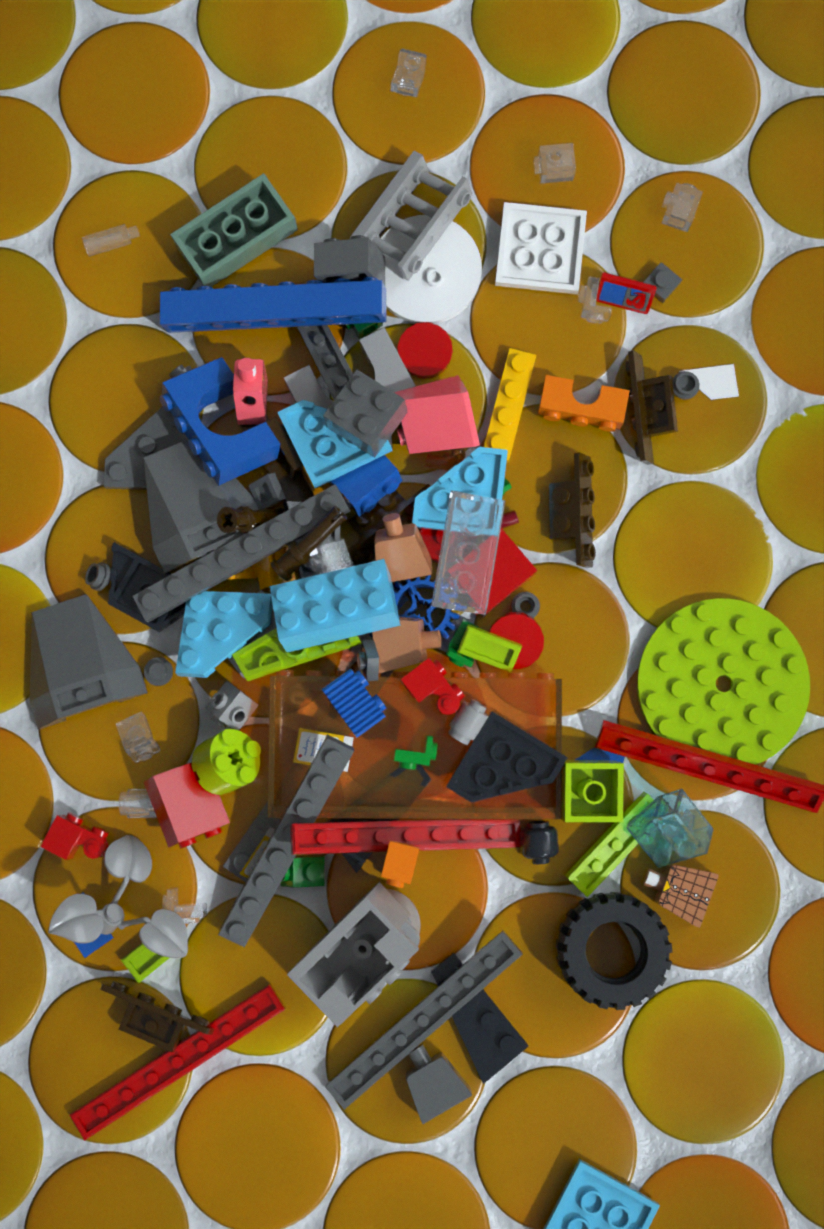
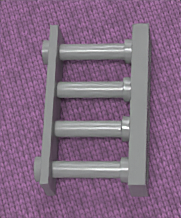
M413 151L351 235V237L355 235L369 237L382 253L399 262L398 267L407 281L420 270L423 260L461 208L469 203L472 195L467 178L462 176L455 187L428 173L429 170L423 155L416 151ZM424 183L448 197L438 209L412 195L418 184ZM407 204L432 218L423 231L396 216L403 205ZM391 226L415 239L407 253L379 238L387 227Z

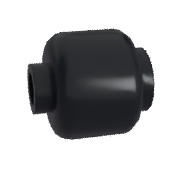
M546 820L527 822L526 827L520 831L521 854L527 859H532V864L550 863V858L556 856L559 852L557 829Z

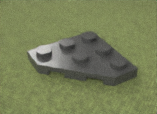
M162 406L105 459L104 487L106 489L147 490L144 457L188 439L184 433L178 431L170 410L166 411Z

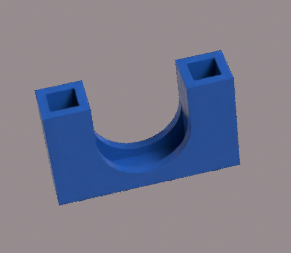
M222 357L162 382V395H160L163 408L166 411L170 410L178 431L186 435L191 451L194 455H199L203 461V468L210 478L213 477L218 486L277 459L280 449L279 441L266 422L240 434L224 436L208 430L200 421L198 415L206 406L233 395L234 374Z

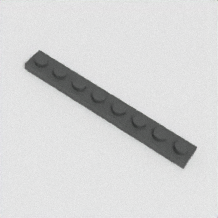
M336 484L133 595L144 620L150 622L190 600L192 597L205 592L283 549L290 543L301 539L334 505L341 510L333 519H336L342 512L344 514L350 512Z
M327 734L221 925L219 936L245 947L296 856L291 855L290 825L315 822L350 760L354 747Z
M502 930L332 1078L325 1088L345 1110L516 961L523 952Z

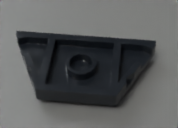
M114 542L112 545L113 561L112 568H110L111 589L109 590L108 604L159 633L182 618L185 613L186 602L150 622L144 620L133 595L170 576L171 573L165 574L162 568Z

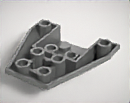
M188 439L144 457L152 545L165 574L191 563V560L214 551L248 533L238 530L233 533L222 532L217 525V515L224 507L237 509L241 506H247L252 510H259L255 499L236 478L218 486L214 478H210L203 468V461L199 455H194L191 451Z
M87 594L32 612L30 705L39 730L67 721V717L114 701L123 702L148 693L139 664Z

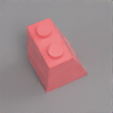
M458 375L394 392L405 399L408 413L400 422L401 429H397V435L400 445H406L409 454L480 445L469 394Z

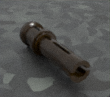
M334 505L298 543H290L288 550L278 560L274 559L270 563L273 570L282 579L290 581L292 573L302 564L306 565L309 562L310 554L347 520L344 512L336 519H333L341 510Z
M241 506L237 509L224 507L218 512L217 525L224 533H233L236 530L249 532L254 527H258L284 513L285 509L252 510L247 506Z

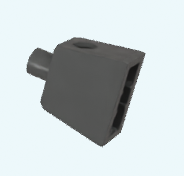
M420 1044L408 1054L415 1067L406 1072V1080L422 1124L472 1096L470 1086L442 1052L430 1058L424 1045Z

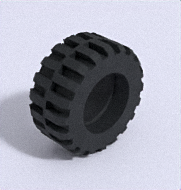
M618 892L593 894V897L589 899L584 898L579 901L577 907L571 908L568 911L564 923L561 922L558 929L560 932L559 937L556 939L555 948L558 955L556 958L567 983L582 999L590 1004L594 1003L603 1009L612 1007L616 1010H625V1006L632 1005L636 1007L641 1005V1000L646 997L651 999L656 994L654 990L657 986H663L665 983V972L671 969L672 961L669 960V953L673 952L672 943L668 940V935L670 934L667 927L662 924L660 916L644 902ZM608 922H619L629 926L637 935L641 947L640 956L634 968L626 975L618 978H607L596 973L589 965L586 957V944L590 934L598 926Z

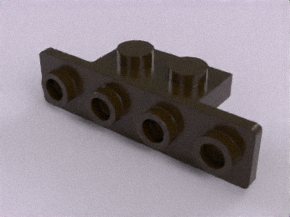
M633 350L628 351L629 360L626 361V371L628 376L631 377L632 387L629 388V398L631 403L634 404L635 412L632 415V426L637 431L638 442L635 443V453L641 462L651 465L654 464L651 437L678 432L673 382L670 375L645 380L642 356Z
M266 414V423L279 441L280 449L278 458L265 464L264 467L268 474H276L286 497L284 501L304 502L315 496L302 475L304 465L296 449L291 444L284 425H280L276 417L270 420ZM260 424L240 426L243 431H247Z
M579 452L574 453V481L549 483L550 539L554 541L576 539V565L592 568L593 560L596 556L592 532L595 530V520L592 516V504L594 503L595 495L591 482V476L594 474V465L590 456Z
M425 485L407 501L395 490L393 493L386 494L381 498L371 511L364 512L360 517L357 514L353 516L348 522L362 538L342 554V558L347 565L352 567L365 564L375 556V534L377 530L385 528L383 523L384 516L397 513L400 515L402 525L411 524L415 497L428 489L430 485Z
M113 981L112 985L102 984L100 990L130 1002L118 1030L170 1052L175 1051L185 1025L207 1035H212L214 1032V1028L207 1026L209 1020L194 1014L191 1019L181 1015V1008L166 1003L165 1007L154 1004L156 998L139 992L138 997L128 993L130 987Z

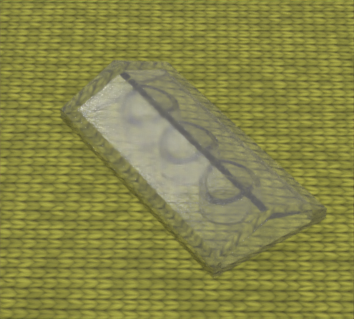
M450 491L431 606L486 615L505 500Z

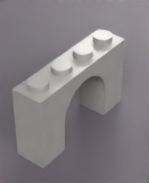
M385 327L359 340L360 348L374 373L376 382L392 392L415 387ZM309 365L284 377L286 386L295 403L306 400L326 409L333 403L322 391Z

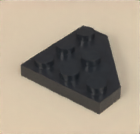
M491 711L446 787L472 803L553 783L568 757Z

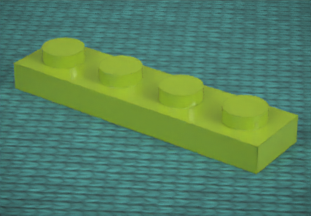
M643 791L623 813V822H614L564 876L588 898L667 812L648 793Z

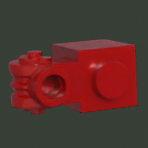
M430 658L426 659L400 679V682L416 703H420L431 694L438 696L436 708L444 715L455 713L459 709L460 701L465 697L455 683L451 686L444 678L447 672L437 659L433 662Z
M68 812L66 816H56L40 847L65 860L73 859L79 846L84 845L83 851L88 858H101L109 847V842L107 841L109 833L97 826L89 829V827L82 824V818Z

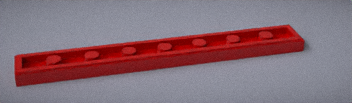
M603 720L595 741L594 748L810 812L818 813L824 801V785L606 720Z
M520 818L299 823L290 825L291 855L387 852L390 840L420 847L419 851L521 847Z
M271 983L208 1023L207 1026L214 1028L212 1035L196 1031L179 1042L174 1052L167 1050L72 1112L69 1116L84 1141L284 1011L286 1009Z

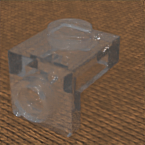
M400 49L398 65L391 82V92L417 98L424 79L426 54Z
M588 277L586 286L581 285L578 302L583 303L581 318H587V321L591 323H603V321L609 320L612 308L596 305L600 278Z
M177 887L167 889V895H163V909L177 913L185 924L199 923L200 917L208 915L207 903L178 905Z

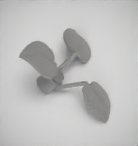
M126 835L114 841L104 854V865L107 871L114 877H124L110 904H107L102 910H97L96 902L91 896L74 894L59 905L51 918L48 928L49 934L58 935L76 943H90L95 941L100 934H111L117 927L123 930L127 926L145 923L139 931V937L147 949L169 958H183L188 953L187 928L183 919L177 913L161 909L154 912L151 920L148 917H141L124 921L123 909L117 903L129 879L141 883L146 880L152 869V859L147 847L139 839L131 835Z

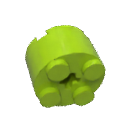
M225 729L203 741L195 748L192 756L193 772H197L200 778L198 782L206 791L216 795L230 793L254 781L260 769L259 755L261 754V747L258 742L252 740L245 733L235 729Z

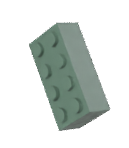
M263 173L170 235L176 248L201 284L212 287L298 229L294 215Z

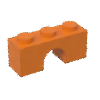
M550 375L545 376L538 415H544L543 418L549 421L570 420L571 424L581 427L588 426V424L597 425L600 430L608 432L621 429L625 419L630 390L602 385L598 392L597 400L594 403L581 404L575 400L572 394L574 380Z
M390 840L381 877L387 878L386 884L403 888L404 883L411 884L420 847Z

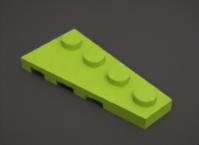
M277 628L233 653L232 656L246 680L251 681L362 643L358 636L286 652L278 640Z

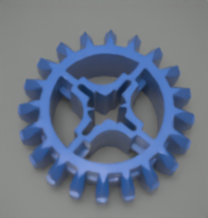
M431 575L425 576V580H420V577L415 578V581L412 582L410 579L404 580L406 583L404 586L399 581H395L394 585L399 590L397 593L394 591L397 610L400 600L406 593H409L412 601L411 608L399 617L423 619L426 631L439 630L441 636L447 640L449 634L444 629L448 628L454 631L456 626L449 621L450 619L459 620L460 617L459 614L451 612V610L460 608V603L450 602V600L457 597V593H446L451 584L447 582L440 587L439 584L442 577L437 576L435 581L431 582ZM417 588L430 589L440 597L429 600L424 599L417 591ZM415 598H417L419 604H423V607L424 605L430 607L426 610L428 623L424 617H420V614L418 616L415 613L413 614L417 610ZM445 605V617L442 623L435 628L431 614L438 607Z

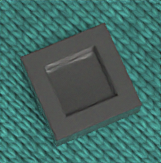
M661 262L643 283L656 286L657 289L654 297L664 303L678 287L682 279Z
M275 473L267 474L248 485L258 509H268L286 499Z
M373 639L362 640V652L357 653L359 670H364L367 681H377L379 674V655Z

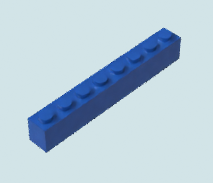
M366 277L362 281L351 282L348 279H336L334 283L310 280L306 284L295 285L293 282H280L279 286H268L263 283H254L251 287L225 285L222 289L199 286L197 290H186L175 287L171 288L170 291L160 292V325L168 333L387 322L386 288L382 280L374 277Z

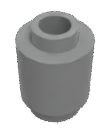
M471 699L470 703L463 701L449 724L451 728L448 734L461 743L468 745L471 740H475L489 717L485 713L487 708L474 699Z

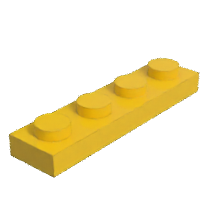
M509 348L484 443L486 448L508 450L507 463H509L536 359L535 354Z

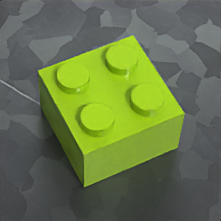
M566 760L559 771L558 818L564 822H623L624 763L616 760Z

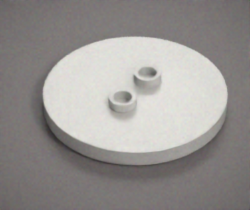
M418 215L406 218L404 221L423 231L432 218L427 215ZM453 221L423 260L420 270L413 274L409 281L404 279L398 267L399 262L382 253L385 256L386 308L404 321L414 324L423 322L443 323L462 313L475 298L482 274L480 253L467 231ZM393 227L388 229L381 237L382 240L406 253L415 242V239Z

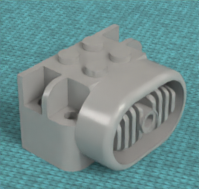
M380 882L377 883L302 957L287 975L338 1027L365 1001L371 1004L381 994L382 989L387 984L391 985L401 975L402 970L410 962L409 959L419 950L421 923L415 905L404 894L392 889H386Z

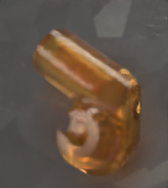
M465 448L450 449L442 456L428 453L425 467L449 471L464 460L466 456Z

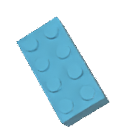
M384 559L270 586L278 640L286 652L401 626L391 575Z

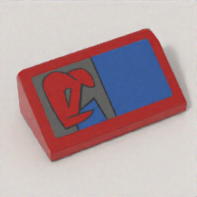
M604 272L598 285L595 301L648 314L657 287Z

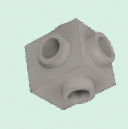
M226 681L220 690L213 695L205 708L214 715L211 720L225 730L229 726L231 729L240 730L259 705L230 682Z

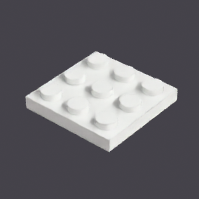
M504 202L495 286L578 294L587 211Z

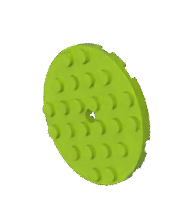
M717 598L688 605L672 614L657 627L645 645L640 657L637 676V696L645 722L654 735L756 765L782 750L798 731L809 703L810 676L801 646L791 631L777 617L765 609L745 601ZM719 676H725L730 679V688L727 692H721L717 689L716 680Z

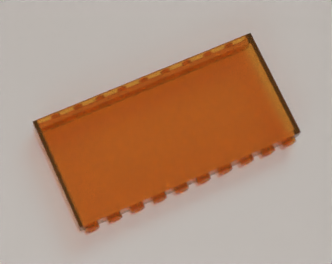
M279 670L276 672V676H270L268 818L282 817L310 765L293 762L299 728L354 737L352 744L354 752L349 761L348 772H342L317 818L562 819V768L553 783L472 803L448 789L446 785L474 740H471L466 745L448 734L451 728L449 724L457 711L450 715L441 714L436 708L438 696L431 694L420 703H416L400 682V679L409 672L394 671L393 677H381V673H379L377 681H367L369 685L365 689L371 697L376 694L387 708L382 711L386 717L357 738L322 691L324 687L346 671H335V676H323V671L308 670L306 671V676H294V670ZM451 672V678H445L450 686L455 683L465 695L460 701V706L463 701L470 703L471 699H474L487 708L485 713L488 716L493 711L562 754V679H554V673H537V679L525 678V673H508V678H497V673L480 672L479 678H468V672ZM425 736H433V742L438 743L436 759L430 760V766L421 765L431 778L426 787L420 785L424 778L417 769H406L397 777L390 776L391 773L399 768V762L393 761L394 749L423 753Z

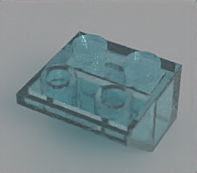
M683 789L657 796L626 827L658 868L707 854L713 833L712 826Z

